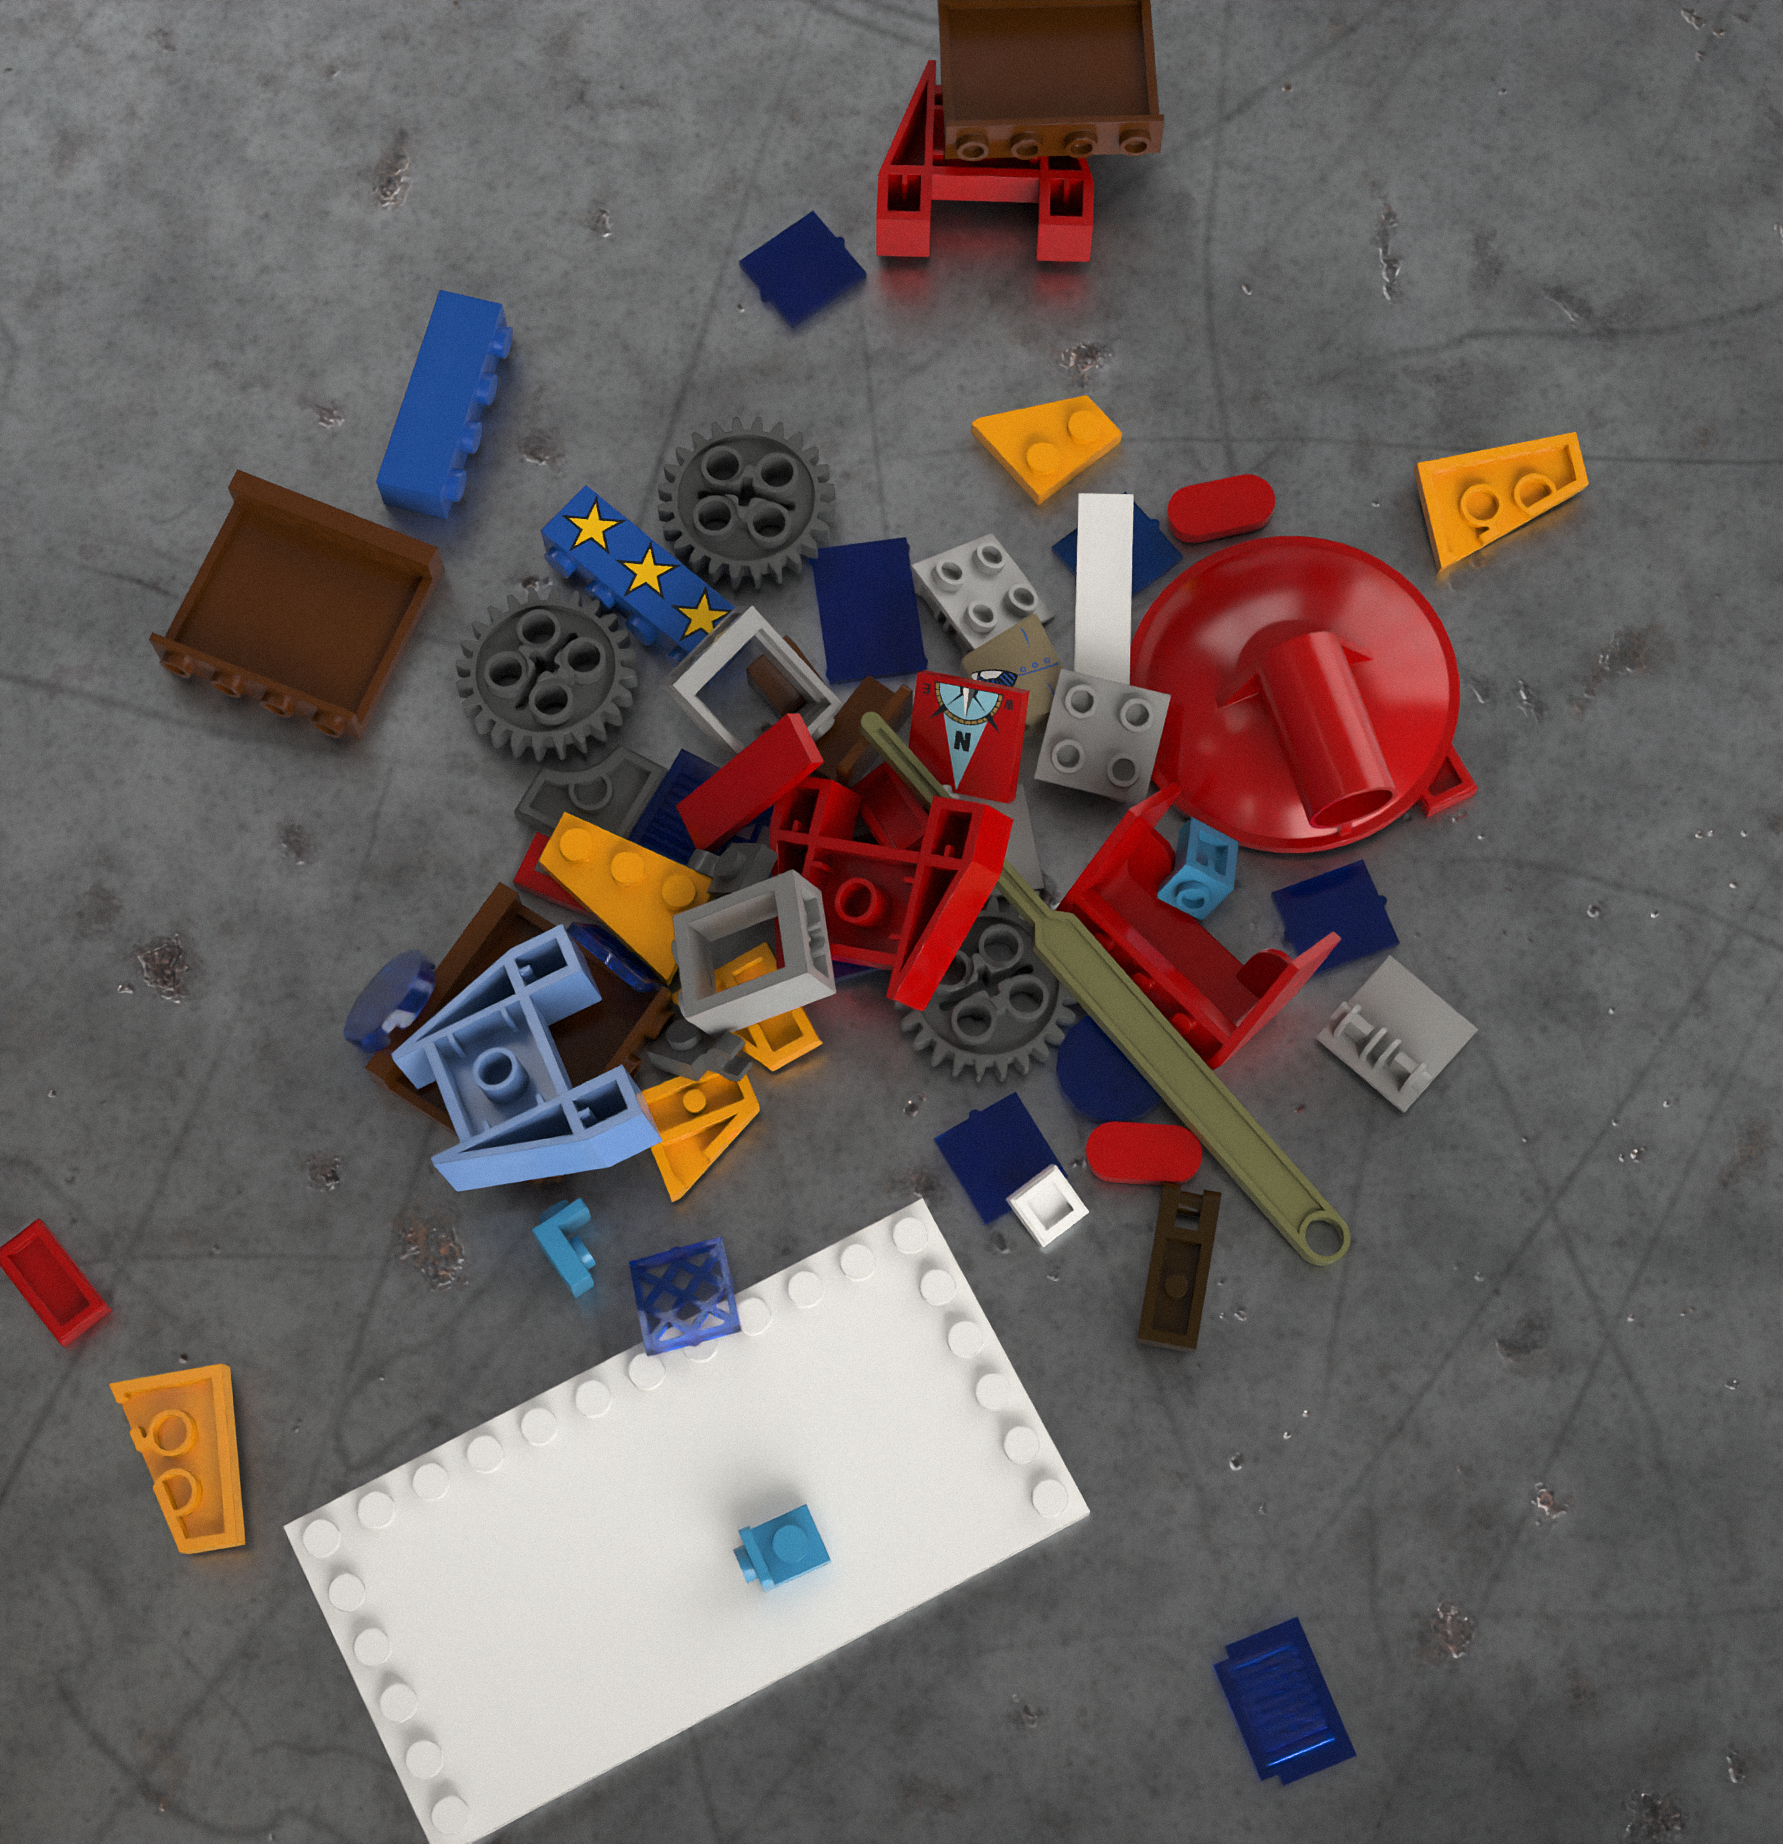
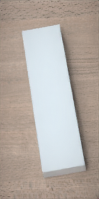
M1079 493L1074 672L1130 685L1134 494Z

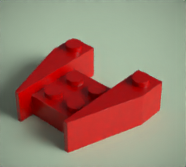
M928 60L878 172L876 255L930 257L932 200L1038 203L1036 260L1090 262L1093 232L1094 179L1086 158L1040 156L1030 160H1022L1016 157L984 158L979 161L945 159L941 85H936V60Z
M807 776L775 802L769 826L770 849L779 854L771 870L772 877L793 869L821 891L831 960L892 971L886 998L924 1012L1001 876L1013 819L985 803L933 796L920 852L852 841L862 796L833 780ZM776 916L774 917L776 967L779 970L785 967L779 919Z

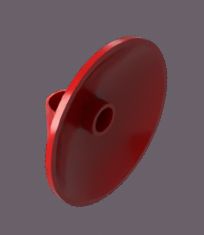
M1274 536L1238 543L1219 550L1182 572L1160 593L1141 620L1130 646V685L1171 695L1150 782L1158 791L1173 782L1177 783L1183 790L1171 806L1188 820L1193 817L1238 841L1240 846L1276 853H1308L1345 846L1366 838L1391 824L1421 798L1439 773L1452 745L1459 715L1460 678L1456 656L1441 619L1422 593L1400 572L1373 555L1344 543L1307 536Z

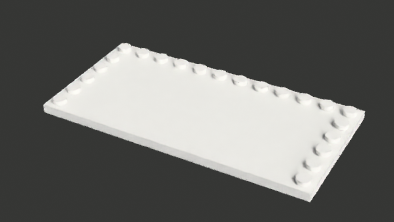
M922 1198L284 1525L283 1528L429 1844H471L1090 1515V1510ZM806 1504L831 1559V1563L767 1592H764L759 1579L747 1584L733 1549L744 1545L738 1530L750 1526L752 1529Z

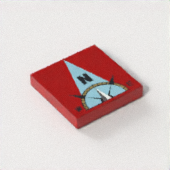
M928 670L917 672L908 748L941 785L952 786L953 793L1009 804L1015 801L1030 690Z

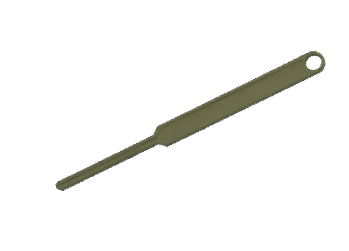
M867 712L862 716L859 724L860 733L929 811L933 796L952 798L878 713ZM1005 858L1001 876L995 886L1032 927L1033 952L1304 1260L1313 1265L1326 1266L1343 1257L1350 1246L1351 1235L1348 1225L1081 921L1073 913L1051 910ZM1325 1221L1336 1229L1339 1235V1247L1333 1255L1321 1256L1310 1249L1306 1242V1229L1310 1223Z

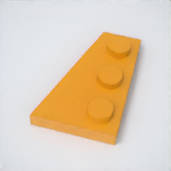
M1576 432L1419 462L1413 468L1437 573L1579 493L1589 484Z
M564 812L539 859L540 867L589 913L592 912L604 923L631 952H635L653 969L654 974L669 986L678 969L672 954V942L675 940L673 916L712 901L714 897L707 893V890L713 879Z
M220 1363L109 1383L116 1402L122 1405L132 1430L129 1433L138 1452L142 1453L154 1481L152 1488L179 1552L194 1554L246 1545L230 1366Z

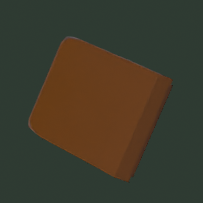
M784 636L783 639L825 684L796 643L789 636ZM763 654L747 667L748 684L780 718L787 713L795 714L807 703Z

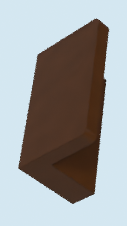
M867 675L834 716L835 722L832 727L814 742L824 763L814 770L812 774L818 778L833 780L848 789L859 782L879 757V753L859 731L862 716L867 712L878 713L897 734L913 712V690L902 684L894 693Z

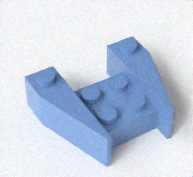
M563 924L509 949L391 1054L394 1062L417 1089L434 1081L438 1084L460 1144L431 1157V1160L437 1170L457 1192L607 1168L663 1141L643 1093L623 1065L575 1088L572 1086L548 1026L601 1001L602 997L583 953Z

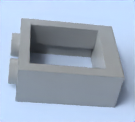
M752 605L736 606L659 683L666 693L729 760H732L745 747L699 699L696 693L749 640L807 701L796 714L801 715L813 741L818 740L832 727L835 719L831 715L843 704Z
M793 869L673 916L675 940L672 942V954L679 967L682 989L678 993L679 1007L688 1022L694 1024L713 1038H718L724 1033L737 1031L836 994L822 893ZM778 916L785 967L717 993L710 942Z

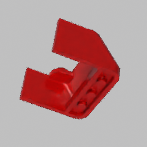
M1173 782L1126 812L1055 911L1073 913L1211 1070H1215L1231 1059L1299 992L1342 938L1333 931L1294 960L1281 950L1273 948L1263 949L1253 955L1243 965L1191 915L1160 900L1157 897L1158 886L1174 870L1176 855L1170 843L1154 827L1183 790L1177 783Z

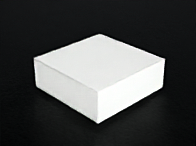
M1053 1164L1049 1165L1005 1199L1038 1246L1045 1247L1089 1213L1061 1171Z

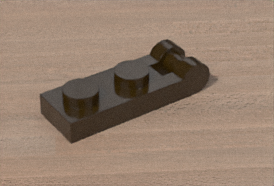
M1163 1182L1136 1342L1195 1353L1220 1208L1221 1192L1204 1189L1203 1194L1200 1195L1180 1191L1181 1185ZM1176 1214L1197 1217V1231L1174 1227Z

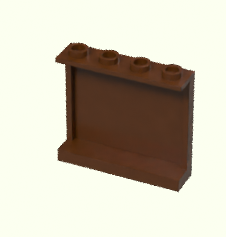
M937 0L945 159L979 161L984 158L1016 157L1022 160H1030L1040 156L1086 158L1092 155L1124 154L1136 157L1146 153H1160L1164 114L1159 113L1151 0Z
M237 469L228 486L234 504L165 637L152 632L149 641L160 658V665L175 675L190 678L192 673L209 679L211 686L223 694L240 698L242 693L261 700L260 704L265 709L278 716L290 718L292 713L311 720L310 724L315 729L328 736L341 738L344 733L360 740L445 570L438 548Z
M499 882L365 1066L373 1082L457 1136L437 1082L434 1081L417 1089L394 1062L391 1054L509 949L557 926L524 906L519 893ZM571 936L583 953L602 997L601 1001L548 1026L572 1086L575 1088L620 1065H623L631 1078L634 1079L643 1062L639 1058L641 1052L651 1039L656 1041L674 1020L675 1013L671 1011L674 1007L671 991L662 986L660 991L654 989ZM567 1174L527 1180L526 1182L543 1193L551 1181L558 1184Z

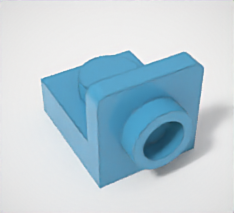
M1191 817L1179 829L1175 867L1158 886L1157 897L1199 920L1205 919L1234 890L1239 842Z
M582 1198L577 1199L571 1204L567 1200H562L552 1205L538 1217L540 1225L532 1229L537 1244L575 1299L594 1287L588 1269L596 1265L593 1257L577 1235L570 1240L566 1239V1236L591 1220L589 1209Z
M806 1504L752 1529L750 1526L738 1530L744 1545L733 1549L747 1584L759 1579L764 1592L831 1563V1559Z

